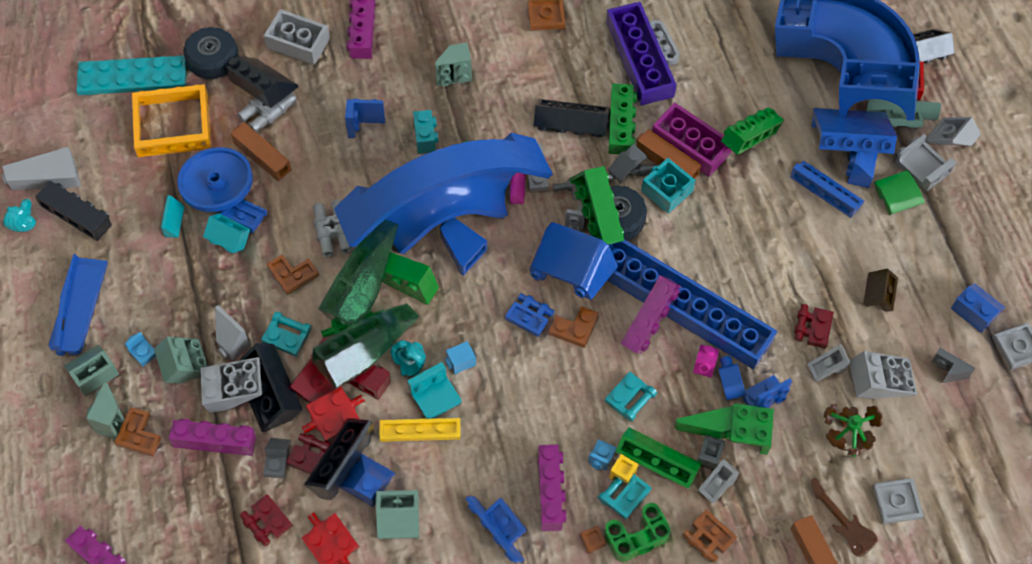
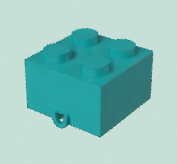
M667 158L658 167L654 166L651 173L643 179L641 192L669 214L693 192L696 180L671 159Z

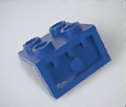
M347 99L345 121L348 138H355L356 131H359V123L385 124L383 100Z
M775 375L745 390L746 396L741 398L746 405L770 408V405L774 403L780 404L786 400L792 380L789 378L780 383Z

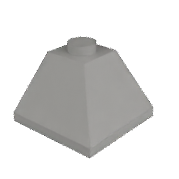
M943 117L927 136L925 142L927 144L972 146L981 133L972 117Z
M217 305L215 307L218 352L224 358L228 357L233 362L250 347L245 330Z

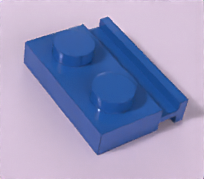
M243 199L237 205L223 210L220 214L249 228L250 232L254 233L263 221V217L267 215V210Z

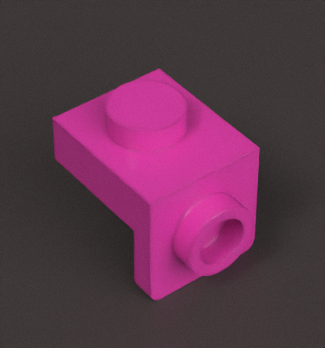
M700 344L693 372L712 377L719 349Z

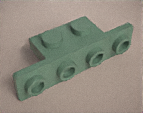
M868 99L866 111L886 112L893 127L922 128L923 119L938 120L941 103L917 101L914 121L907 120L905 112L899 106L886 100Z

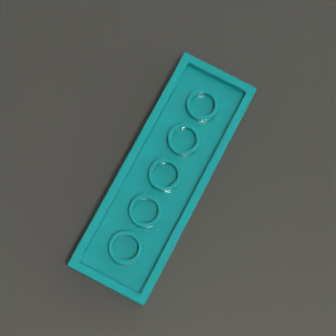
M184 55L78 62L77 94H110L186 87L187 64Z

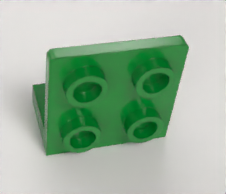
M735 403L733 406L730 441L760 447L759 454L768 455L772 444L774 409Z

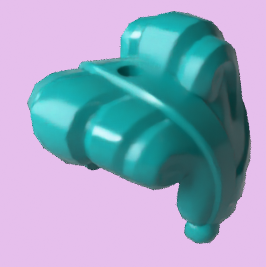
M24 199L21 200L19 207H7V212L2 222L3 226L15 232H27L33 229L36 221L31 216V201Z
M400 340L392 345L390 349L393 362L401 365L402 376H414L424 367L426 354L419 342L411 343Z

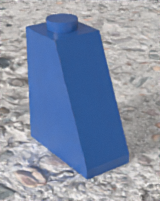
M455 217L441 224V239L459 272L464 276L487 251V240Z

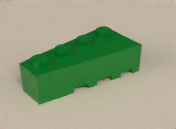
M605 166L584 170L570 177V184H574L577 190L574 192L577 200L580 199L583 205L581 210L583 217L589 220L587 227L591 236L603 240L608 245L624 241V231L620 226L619 212L615 207L614 194L609 185V175L605 170Z
M366 243L355 260L359 272L363 275L370 276L426 305L430 303L439 289L430 266Z

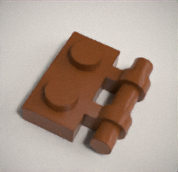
M707 509L692 523V526L697 531L693 534L687 529L682 534L688 540L687 543L690 546H695L702 553L701 556L705 559L708 558L713 564L719 558L713 551L717 548L723 554L737 540V536ZM702 536L711 543L708 547L699 540Z

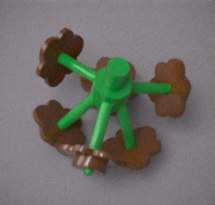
M831 404L830 407L826 408L824 412L825 424L831 425L833 419L836 418L842 422L843 427H846L842 432L830 429L829 433L826 434V438L833 447L848 451V455L853 457L860 455V452H866L865 449L869 450L873 447V442L876 441L875 436L869 430L863 433L861 426L866 421H869L872 427L882 426L881 419L883 416L877 406H868L865 418L862 419L856 407H844L842 409L843 412L836 414L837 404ZM848 431L852 432V449L845 448L847 441L843 436Z

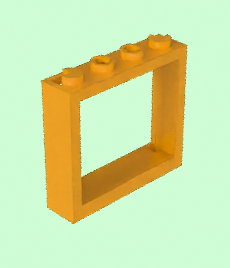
M205 84L132 93L134 149L138 157L211 148L208 94ZM200 99L201 134L141 141V105Z

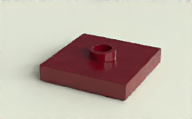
M311 356L289 388L310 404L336 390L344 379L315 356Z

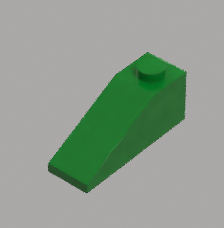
M733 406L677 418L674 425L675 430L729 440L731 437Z

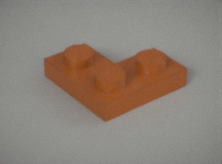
M283 254L266 263L267 268L286 295L320 276L309 258L293 268Z
M581 306L574 322L556 315L549 330V335L585 348L599 317V312Z
M130 407L114 442L115 445L154 457L161 437L160 435L144 431L150 417L149 412Z

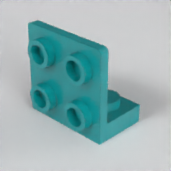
M442 362L407 380L408 390L426 419H434L462 403V399L446 375V367Z

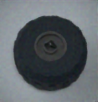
M218 27L201 28L187 38L183 49L184 58L189 70L194 75L203 79H218L227 75L223 65L228 63L231 58L239 55L235 39L229 32Z
M612 186L610 188L614 194L615 207L619 212L620 226L623 228L624 239L627 241L636 237L642 231L646 221V205L644 199L635 190L626 186Z

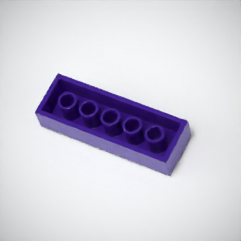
M641 2L608 9L606 24L631 84L634 85V91L637 92L640 105L675 97L677 84Z

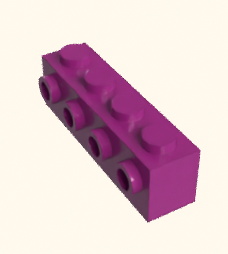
M350 0V9H352V12H349V23H351V26H348L350 41H347L346 49L350 51L351 58L372 59L376 0Z
M659 276L620 344L637 354L645 352L650 345V338L660 328L659 323L661 319L667 316L672 300L675 301L678 297L681 286L665 276Z
M188 419L173 420L169 435L173 448L253 456L257 438L254 429L246 425L235 427L227 423L216 425L208 421H200L198 423Z
M559 444L538 445L541 531H562L563 522H566V510H562V503H565V490H561V483H564V471H560V464H563V451L559 452Z
M79 526L65 540L68 546L88 564H126V560L119 554L114 556L110 552L112 548L105 541L98 542L95 539L97 535L90 528L85 530L82 526Z

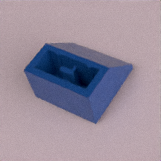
M850 151L848 159L850 163L845 176H848L847 183L869 188L873 180L878 153Z

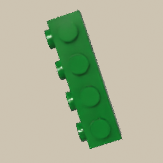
M612 83L608 154L620 155L622 151L626 152L635 144V137H632V133H635L636 122H632V118L636 117V107H633V103H636L637 92H633L634 85Z
M769 107L758 110L755 114L748 115L746 119L739 120L732 126L729 125L723 132L724 136L721 142L738 155L777 134L784 119Z
M630 427L622 435L615 451L688 489L694 482L702 463Z

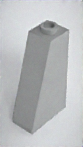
M69 147L3 166L4 174H2L4 184H8L12 191L42 189L49 181L55 184L60 183L65 188L81 186L74 157Z

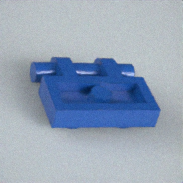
M521 293L518 300L523 302L522 305L514 302L505 315V320L539 337L548 323V319L544 315L552 317L555 311L549 308V305L534 300V297ZM529 307L538 310L537 313L530 310Z

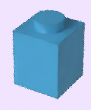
M468 341L446 350L447 358L444 360L448 369L452 368L454 374L476 366V357Z

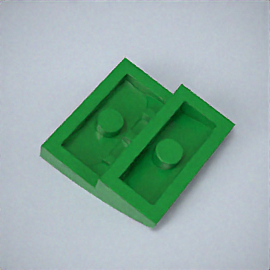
M908 170L874 182L879 198H883L889 215L925 203L918 185Z

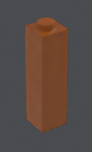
M245 122L233 130L231 133L233 143L278 182L291 171L290 161Z
M650 129L644 134L641 133L636 139L637 147L655 164H661L669 158L694 179L700 174V163Z
M813 515L793 522L790 530L808 564H838Z

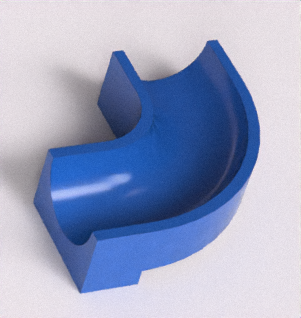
M780 0L775 24L777 56L814 58L834 65L841 73L839 83V116H847L849 108L857 102L868 99H880L899 106L905 112L907 120H915L920 65L918 46L908 25L892 8L880 0Z
M510 133L503 140L469 141L441 148L420 156L390 172L370 188L356 186L334 210L350 247H356L376 228L392 241L400 254H405L430 230L451 218L466 214H479L504 219L508 215L505 206L506 190L510 180L516 173L546 179L550 178L553 173L535 138Z

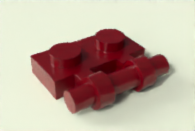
M802 304L797 313L798 323L794 328V339L802 341L803 336L808 337V345L826 349L834 312L815 307L812 314L808 312L809 306ZM806 321L811 322L810 329L805 327Z
M300 433L298 440L304 442L303 447L294 446L286 464L311 474L331 442H323L315 439V436L311 434ZM311 447L321 449L320 453L317 454L310 451Z
M268 494L251 506L255 512L253 515H249L246 511L239 515L243 520V525L254 533L256 541L261 542L264 547L270 544L271 541L267 536L271 533L277 539L293 527L290 520ZM259 520L265 524L266 527L264 529H260L256 524Z

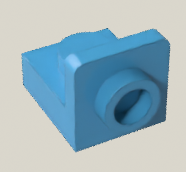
M141 332L129 337L125 343L128 352L142 367L156 357L154 348L145 340Z
M598 439L593 451L589 455L588 463L595 469L607 470L617 447Z

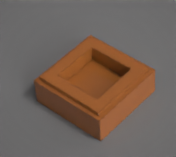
M598 525L579 533L588 554L607 546V542Z

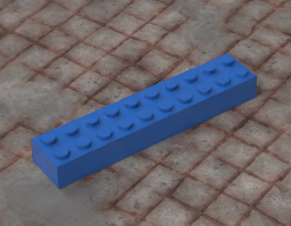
M625 239L617 244L609 245L618 267L607 280L608 282L644 303L659 276H665L681 286L679 288L680 293L675 301L672 300L666 317L753 370L756 368L773 343L777 334L776 329Z

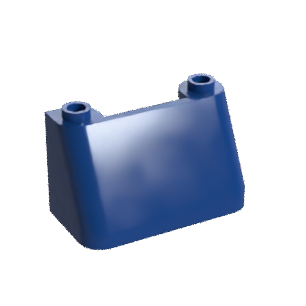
M551 222L544 232L529 270L532 278L537 281H543L549 275L572 284L575 294L580 298L585 297L592 300L618 266L609 245L603 240Z

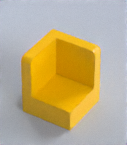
M621 454L610 470L609 478L613 480L616 476L628 484L633 474L637 473L639 464Z

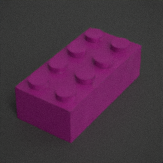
M675 102L652 126L654 133L700 163V172L708 177L731 154L732 150L721 142L723 134Z

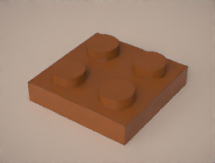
M528 0L530 31L565 29L563 0Z

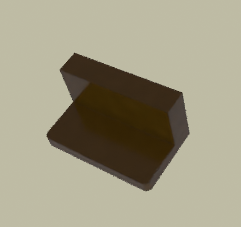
M888 268L869 272L863 305L866 307L879 305L886 312L893 311L898 277Z

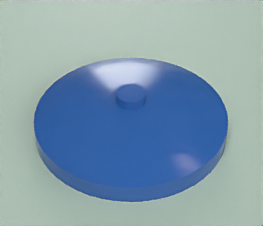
M215 147L200 151L190 157L180 169L177 184L183 200L190 207L203 212H219L237 205L246 197L253 183V173L248 160L241 153L230 148Z

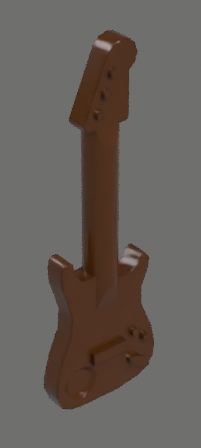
M812 478L811 485L816 499H820L842 524L841 526L832 524L833 528L847 539L848 546L855 556L861 557L865 555L878 542L877 535L872 530L862 526L856 515H853V521L850 522L827 496L826 491L819 484V480Z

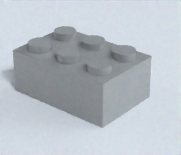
M280 9L266 31L264 38L267 49L315 65L330 36L327 25Z

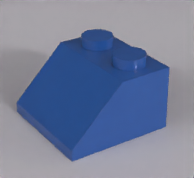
M976 283L968 286L957 297L951 307L955 313L980 333L1006 308Z

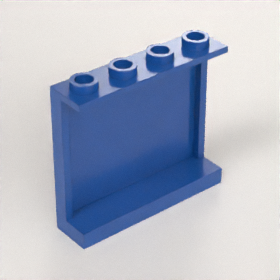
M813 108L811 126L818 129L820 135L819 149L894 154L897 135L886 112L848 110L847 116H839V109Z

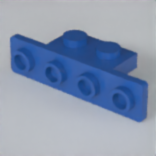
M468 496L466 498V501L469 503L468 508L480 517L482 526L490 530L494 535L492 537L493 540L505 549L506 557L511 562L522 563L525 559L513 543L527 529L506 502L499 498L486 510L475 496Z

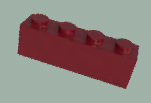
M323 337L310 355L315 356L344 379V382L378 401L391 383V377L387 369L381 366L378 368L369 359L357 356L353 350L340 347L339 343L333 339L328 340Z

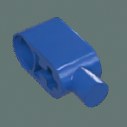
M730 356L722 357L720 359L722 367L718 368L727 401L746 396L738 364H733Z

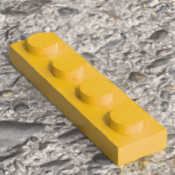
M460 418L380 420V442L461 440Z

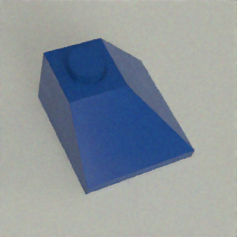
M361 453L359 461L354 464L348 478L343 481L340 488L374 507L376 504V491H384L395 475V472Z

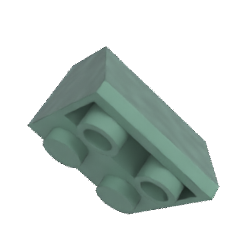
M468 43L449 45L435 62L437 86H448L450 84L472 81L471 57Z
M166 337L154 349L165 383L181 384L201 377L200 368L208 367L199 339Z
M99 345L64 365L84 396L119 375L114 364Z
M103 383L96 393V400L93 406H90L87 411L86 419L96 434L116 440L125 418L109 385Z
M418 490L376 491L378 539L419 538Z

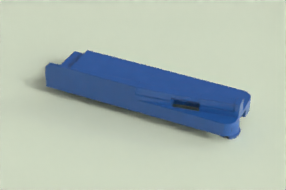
M73 254L60 296L57 319L49 341L51 351L55 350L57 355L63 356L66 352L69 355H78L82 352L107 269V261L79 258L76 254ZM65 319L64 329L62 330V322Z

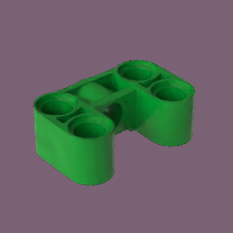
M647 503L644 505L641 513V522L645 529L632 535L627 533L620 521L610 520L607 522L604 537L616 560L627 562L639 555L650 552L652 549L668 541L671 529L657 504ZM653 512L656 517L649 518L646 513ZM617 529L619 534L612 535L609 533V530ZM663 530L666 535L658 536L655 531ZM626 547L629 552L621 553L618 548Z

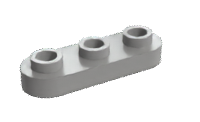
M659 20L651 21L650 25L667 64H676L679 60V51L667 28Z

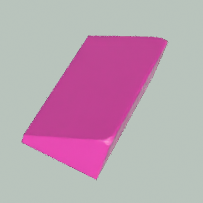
M516 173L512 177L510 184L511 204H524L526 174Z

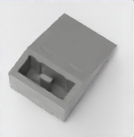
M863 351L850 360L856 397L877 399L917 395L910 359Z
M259 357L200 368L202 405L209 413L232 409L262 395Z

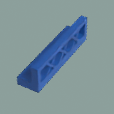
M803 160L801 164L797 163L793 167L790 178L848 217L852 218L863 205V199Z

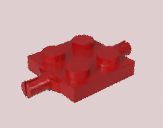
M339 387L306 405V409L311 416V422L301 426L302 431L306 434L316 429L321 433L324 441L337 435L347 418L360 419L355 407L365 402L363 396L360 394L351 400L347 397L343 388Z
M311 513L315 521L310 515L307 518L314 527L301 538L319 564H351L348 558L360 546L337 514L334 513L326 520L320 521L315 513Z

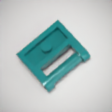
M276 311L261 342L274 344L277 350L297 357L311 332L312 325L308 323L302 324ZM279 323L301 331V334H294L279 328L278 325Z
M629 372L609 393L604 402L628 421L632 422L636 418V414L649 399L657 395V391ZM640 391L644 392L630 410L625 408Z
M633 474L630 483L615 500L610 497L624 482L619 478H616L605 492H601L597 497L601 503L607 505L625 520L629 518L652 489L635 474Z

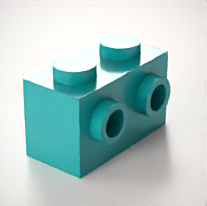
M431 110L413 111L418 154L436 151L435 143H439L438 132H434V128L437 127L436 117H432Z
M218 213L209 216L203 237L214 245L224 247L227 252L236 253L245 248L250 229Z

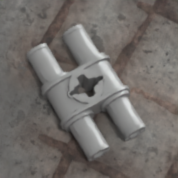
M290 93L272 108L255 98L250 100L248 105L237 113V116L244 123L254 114H259L260 116L249 123V127L257 133L267 124H272L280 115H284L286 109L297 102V98L293 93Z
M339 199L331 202L333 216L326 217L323 203L313 205L315 216L313 225L316 228V240L320 243L323 257L333 256L331 243L333 240H339L343 254L352 252V247L347 242L334 210L342 201Z

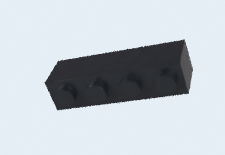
M49 181L35 196L42 208L97 242L112 226L107 212L102 209L99 211L91 202H85L76 193L68 192L60 183L55 184Z

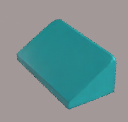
M168 195L166 199L161 230L165 237L178 238L185 207L171 195Z

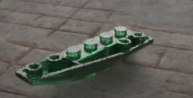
M385 219L358 244L349 256L318 308L328 319L359 331L378 297L399 226L397 223Z
M406 303L370 316L312 349V363L338 389L370 369L419 318V315Z

